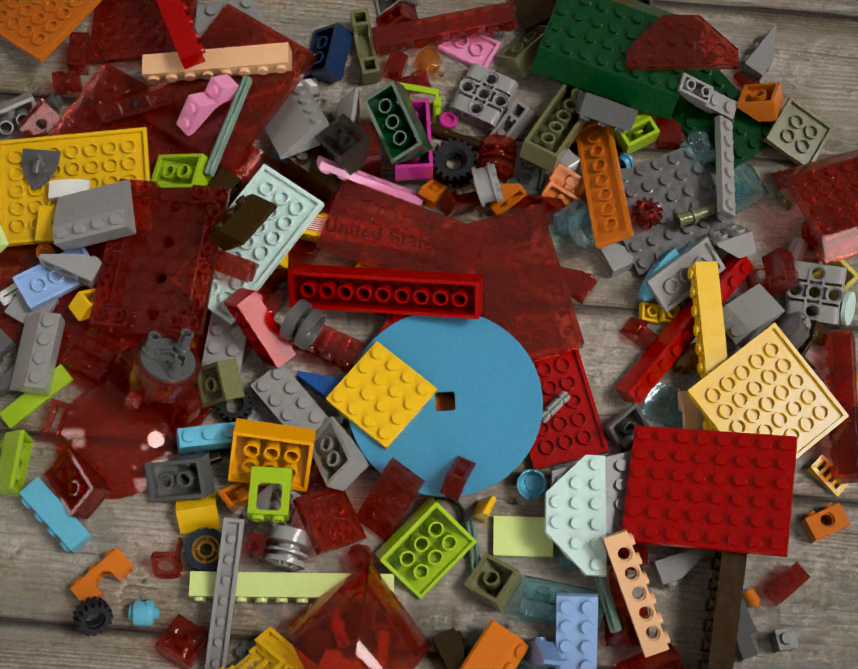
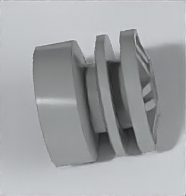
M272 525L269 540L277 545L266 547V550L270 553L264 555V561L282 569L305 570L306 563L300 560H307L308 555L300 552V550L310 549L313 535L307 531L290 526Z

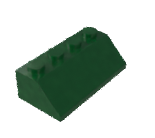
M392 80L363 100L392 164L417 159L433 149L404 85Z

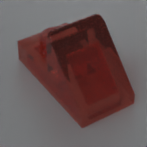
M631 317L620 330V333L645 351L659 336L647 327L648 321Z

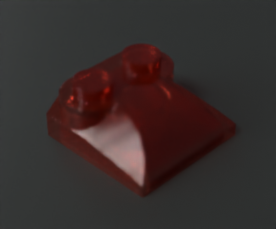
M178 614L155 643L154 648L161 657L180 669H190L208 644L209 632Z

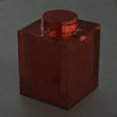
M391 50L384 68V77L402 82L408 66L409 55L401 51Z

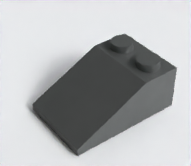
M209 452L188 454L144 463L151 502L205 498L215 491Z

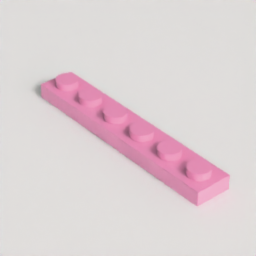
M318 156L317 166L325 174L333 173L339 179L347 181V179L352 180L360 187L368 186L374 192L387 193L393 199L401 198L412 206L415 204L422 205L424 199L416 191L325 157Z

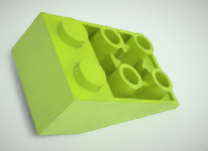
M638 110L630 132L625 130L624 133L613 130L614 139L622 152L626 154H631L657 141L660 133L652 117Z

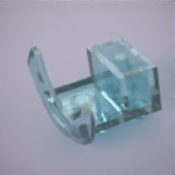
M575 200L553 214L555 235L572 240L582 248L595 246L588 203Z

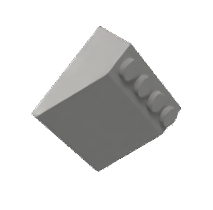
M307 85L298 86L288 91L259 118L281 160L333 141L329 122Z
M129 179L61 196L57 199L53 221L54 244L63 251L136 234Z

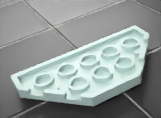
M585 455L545 493V535L555 542L562 553L570 561H573L584 576H607L606 548L602 539L603 536H606L605 456Z

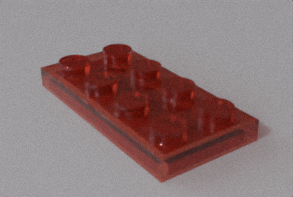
M390 459L355 519L384 541H387L392 536L425 481L396 459Z

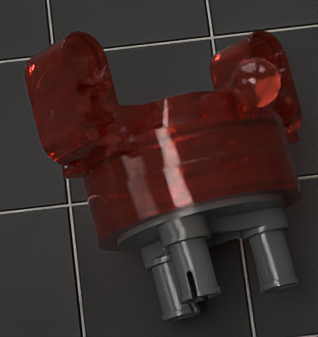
M183 329L178 339L151 331L148 337L142 339L136 346L132 345L117 355L112 375L121 383L129 379V389L132 393L125 397V404L128 407L136 408L141 404V401L147 404L152 401L170 403L175 408L170 420L172 426L176 430L177 428H186L197 420L202 408V401L198 397L201 392L194 387L201 371L199 356L190 346L194 333L193 331L190 333V329Z

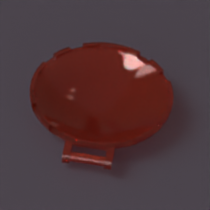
M123 381L106 382L91 387L80 394L71 404L52 398L50 401L51 407L44 426L38 433L40 437L56 441L61 467L74 485L88 494L105 499H121L134 496L146 490L148 482L144 463L171 458L174 448L172 419L163 403L146 388ZM59 407L65 410L57 432L52 434L50 430Z

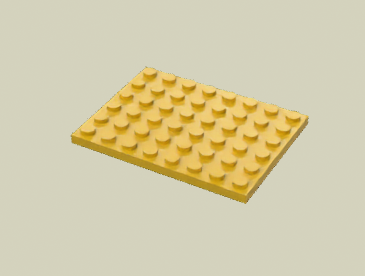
M146 127L0 141V224L9 243L7 247L41 244L35 242L39 205L56 206L57 200L51 201L48 199L49 182L61 179L89 180L90 189L129 179L136 234L154 232L148 133ZM23 148L61 151L56 172L45 185L35 190L23 174Z

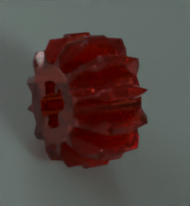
M643 197L642 201L638 199L635 205L632 206L631 210L633 213L631 218L635 219V224H641V229L645 225L648 229H651L652 225L657 226L663 218L661 214L663 208L659 207V201L653 202V197L649 201L646 197Z

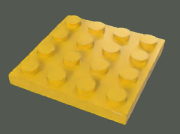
M376 341L325 399L387 450L437 392V388Z

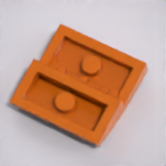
M559 162L553 173L550 174L540 196L572 214L585 190L583 176Z

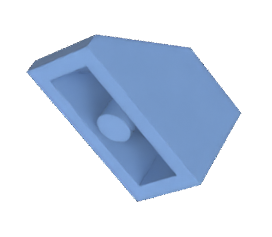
M533 637L532 641L526 642L529 649L525 653V667L544 669L562 666V659L554 642L546 641L544 637Z

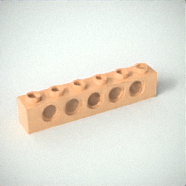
M626 529L603 536L605 548L644 656L649 657L669 650L668 643H670V638L667 631H663L660 625L664 622L660 611H655L653 604L657 602L653 592L648 591L646 584H649V579L646 572H642L639 566L643 563L639 552H634L632 545L636 543L632 533H628ZM622 547H626L629 551L628 556L625 558L618 556V551ZM629 567L635 568V575L631 578L625 576V570ZM635 587H641V596L633 597L632 590ZM642 607L649 608V614L645 617L639 615V610ZM648 627H656L655 635H646Z

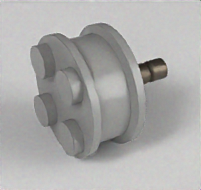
M490 162L487 163V166L481 168L471 167L474 184L456 189L458 196L476 192L482 207H485V203L492 201L499 203L504 199L495 164H490Z

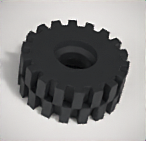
M449 138L447 143L443 140L441 141V146L437 144L432 152L434 178L438 177V181H443L447 186L452 184V188H456V184H459V187H462L464 182L468 184L470 178L473 179L471 167L477 169V153L473 151V146L471 144L467 146L468 142L465 140L461 143L459 138H456V141ZM452 158L458 159L461 162V166L457 169H451L447 166V161Z

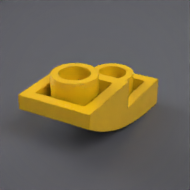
M641 302L639 304V322L668 325L680 311V306H675L670 311L664 312L660 305Z

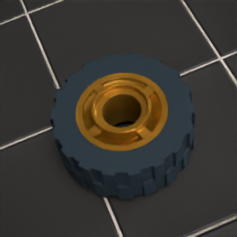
M203 527V529L199 528L194 533L192 532L190 537L186 539L184 557L195 571L214 572L217 570L222 536L220 531L214 528ZM211 546L212 552L206 556L202 555V548Z

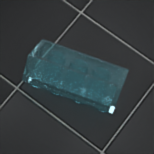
M527 575L524 576L517 618L548 626H556L557 593L598 594L599 632L603 617V607L598 590Z

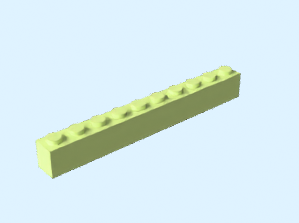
M190 571L189 597L194 599V602H206V599H214L217 572ZM238 572L235 602L247 603V600H255V603H267V600H276V603L284 604L288 603V600H296L298 604H307L308 600H315L317 604H328L329 601H337V604H349V601H357V604L367 605L369 601H377L379 605H389L390 601L394 602V574Z

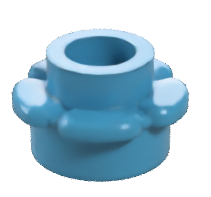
M620 153L618 157L620 168L627 169L630 166L633 167L632 156L628 153Z

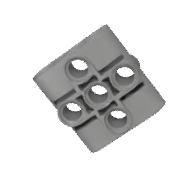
M473 63L465 78L460 82L459 89L448 110L455 113L459 118L486 130L493 131L507 112L508 106L519 85L515 80Z
M791 260L788 276L790 281L787 283L783 308L785 312L782 315L801 311L810 320L838 325L847 268ZM821 269L823 272L822 278L815 279L812 276V271ZM791 278L806 280L807 282L793 281ZM825 283L842 285V287L825 285ZM792 285H798L801 288V292L798 295L790 293ZM811 288H818L820 290V295L817 298H812L809 295ZM832 290H836L840 294L839 299L836 301L828 297L829 292ZM788 298L804 300V302L788 300ZM822 303L839 305V307L822 305ZM810 306L817 309V314L813 317L806 314V309Z

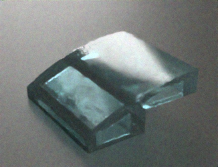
M658 382L642 402L640 409L644 417L669 428H678L682 419V411L678 409L677 391L682 390L674 386L668 387Z

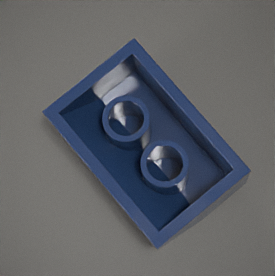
M340 23L314 30L302 78H316L318 82L328 84L342 80L353 33Z

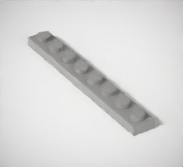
M224 517L205 669H220L222 666L225 669L227 668L245 519Z

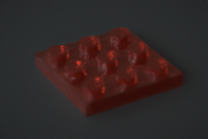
M327 488L296 497L292 500L317 556L364 541L367 538L345 490Z

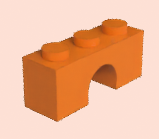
M118 547L115 550H109L100 563L96 562L93 564L84 577L80 576L72 583L73 586L70 590L80 601H86L87 597L92 599L93 596L97 598L105 596L99 589V582L103 576L111 574L121 582L136 569Z

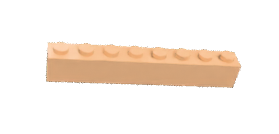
M288 42L205 49L206 53L203 54L205 62L188 69H184L177 52L142 55V76L150 84H158L159 82L174 83L180 80H209L211 77L228 74L231 77L292 71V51Z

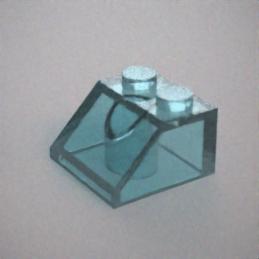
M740 164L734 169L735 214H738L756 205L770 193L751 164Z

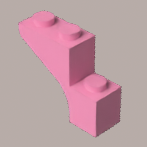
M228 74L211 77L205 92L188 95L176 124L187 136L194 134L214 109L224 102L233 100L239 85Z

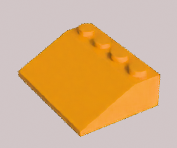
M236 418L228 481L250 484L252 466L292 468L293 481L291 483V490L307 492L316 429ZM261 483V484H259V485H261V486H268L269 484H267V483Z

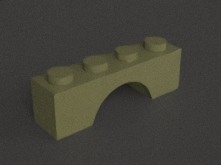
M368 8L351 10L350 22L363 84L381 82V71L374 48Z

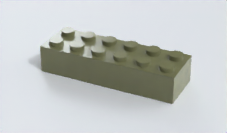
M565 84L562 85L525 138L519 157L553 173L587 122L579 118L580 114L575 112L579 89Z

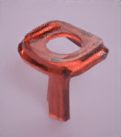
M178 537L175 552L155 551L151 554V566L157 578L176 579L182 575L183 569L180 557L184 543L182 537ZM168 561L173 564V569L170 571L161 570L158 567V563Z

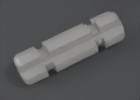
M562 391L558 398L556 397L545 407V410L542 412L541 421L546 423L550 416H553L570 399V395Z

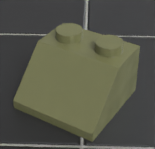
M236 358L216 361L196 369L195 377L203 408L245 397Z
M485 552L465 582L464 587L483 603L502 613L520 586L523 578L518 569Z

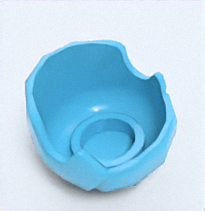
M528 469L523 471L517 478L516 487L519 494L524 498L535 499L545 493L547 480L544 474L537 469Z

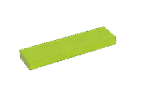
M60 364L55 368L49 395L25 392L1 411L0 416L10 429H14L74 379L65 367Z

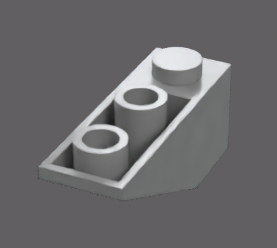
M776 26L771 31L767 30L761 38L763 41L761 43L757 42L752 49L753 53L751 56L747 55L742 61L744 66L741 72L758 84L773 63Z

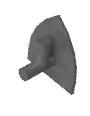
M23 148V174L35 190L45 185L52 178L57 170L61 151Z

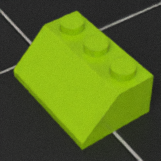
M25 430L6 432L5 438L1 440L0 495L22 498L19 492L25 487L33 446V439Z

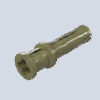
M717 203L698 209L689 208L688 211L683 213H674L673 218L676 227L682 229L685 225L691 223L694 225L701 219L719 214L717 213Z

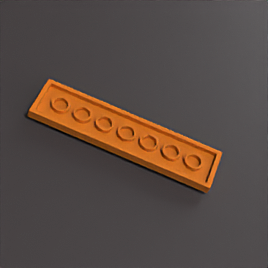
M596 120L583 126L576 137L595 246L601 249L634 235L612 125L608 124L607 127L596 124Z

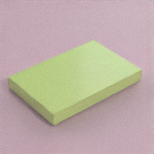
M493 516V556L553 558V540L545 535V517Z

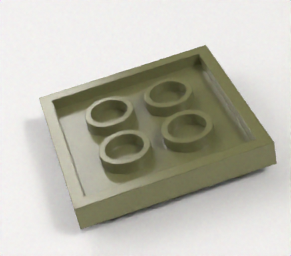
M790 97L787 99L777 121H774L763 141L808 172L813 167L835 127L796 99Z

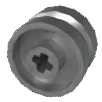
M300 299L287 314L279 334L288 341L294 339V344L297 347L306 350L323 328L327 313L319 308L312 310L311 303L305 299Z

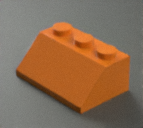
M491 619L459 669H516L529 646L517 635Z

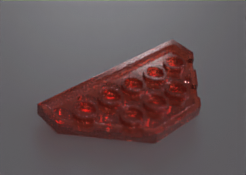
M662 15L626 50V70L739 68L738 48L700 15Z

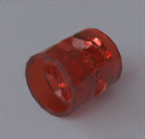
M78 68L69 69L66 73L63 71L52 72V81L56 95H65L68 91L72 93L83 92Z

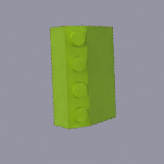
M430 496L375 552V555L416 596L422 599L477 541Z

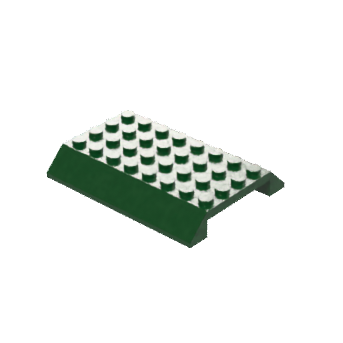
M557 0L539 45L531 73L670 121L680 95L677 89L682 73H688L705 24L637 0Z

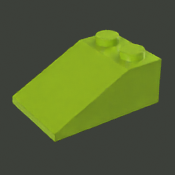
M203 153L159 155L151 178V190L190 198H206L212 178L204 173L209 158Z

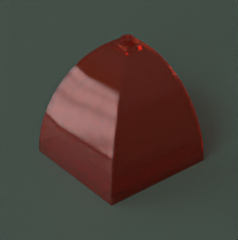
M371 561L364 564L287 620L290 639L305 669H414L430 646V641Z

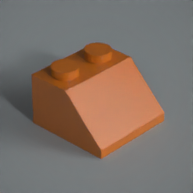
M781 83L744 85L737 108L758 122L777 121L784 101Z

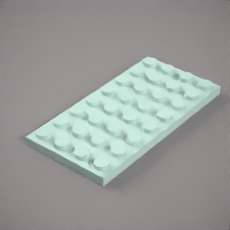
M266 164L262 165L235 201L242 195L247 196L253 193L276 204L277 208L244 245L225 252L209 236L210 231L170 281L178 289L230 325L233 324L235 319L223 301L240 288L258 291L325 206L324 202ZM235 201L231 204L229 208L234 207L236 205ZM183 274L181 283H178L177 280Z

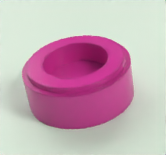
M446 111L440 115L439 124L441 126L447 127L449 130H453L457 126L458 118L455 113Z

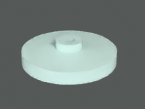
M851 291L846 292L841 305V323L847 326L850 325L853 319L856 305L855 293Z

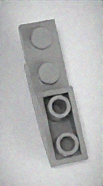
M682 73L677 91L686 100L709 114L722 115L728 120L734 118L738 102L714 91V87L686 73Z

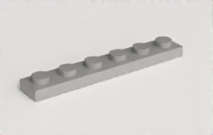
M719 115L714 118L717 213L732 219L736 217L733 125L730 120Z

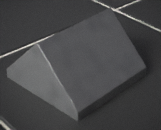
M633 402L609 423L604 430L605 437L620 453L628 452L632 448L635 425L649 426L637 402Z

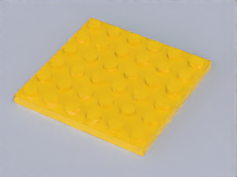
M776 323L765 329L686 391L687 395L716 431L797 436L796 459L849 417Z

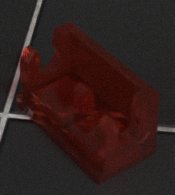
M218 250L212 270L245 282H252L260 264Z
M248 530L246 550L249 552L250 558L256 552L259 562L265 564L264 555L268 553L266 547L271 544L269 537L266 534Z

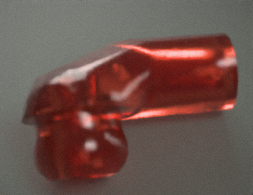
M741 71L733 76L742 89L744 85L760 84L758 79L745 78Z

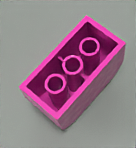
M429 98L410 99L432 146ZM432 149L417 159L394 164L395 181L433 179Z

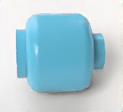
M137 599L129 606V620H132L135 626H152L155 619H159L160 608L156 607L154 600Z

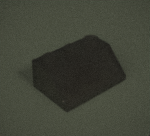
M344 113L315 136L323 150L350 176L365 164L371 138Z

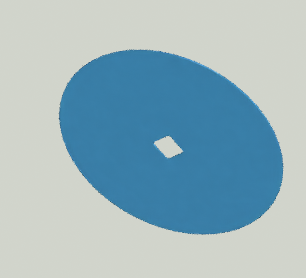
M411 315L383 330L366 347L359 360L378 341L435 386L437 392L455 393V410L436 411L434 394L387 450L350 421L351 430L362 453L387 479L405 489L423 495L436 497L464 496L487 489L511 474L525 459L536 440L541 425L543 412L542 388L538 373L528 353L502 327L481 316L479 319Z

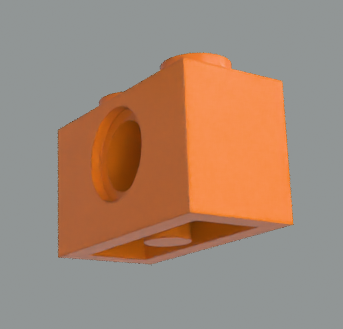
M831 502L822 506V511L818 513L813 510L804 515L805 519L800 524L811 544L851 525L840 503L833 505ZM821 517L827 519L828 526L822 524Z

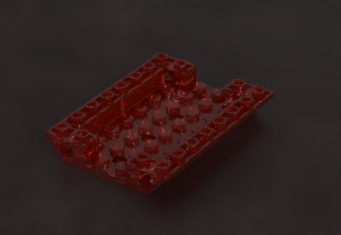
M129 179L136 234L106 241L89 324L120 333L148 335L149 332L156 331L161 337L179 338L183 329H190V333L192 331L194 333L193 338L202 336L220 248L209 234L213 230L212 226L225 217L224 213L227 211L231 189L193 185L192 190L161 188L155 181ZM174 205H181L179 211L172 212ZM174 240L171 247H165L166 241ZM160 276H166L164 283H157ZM153 312H159L156 320H150V315Z

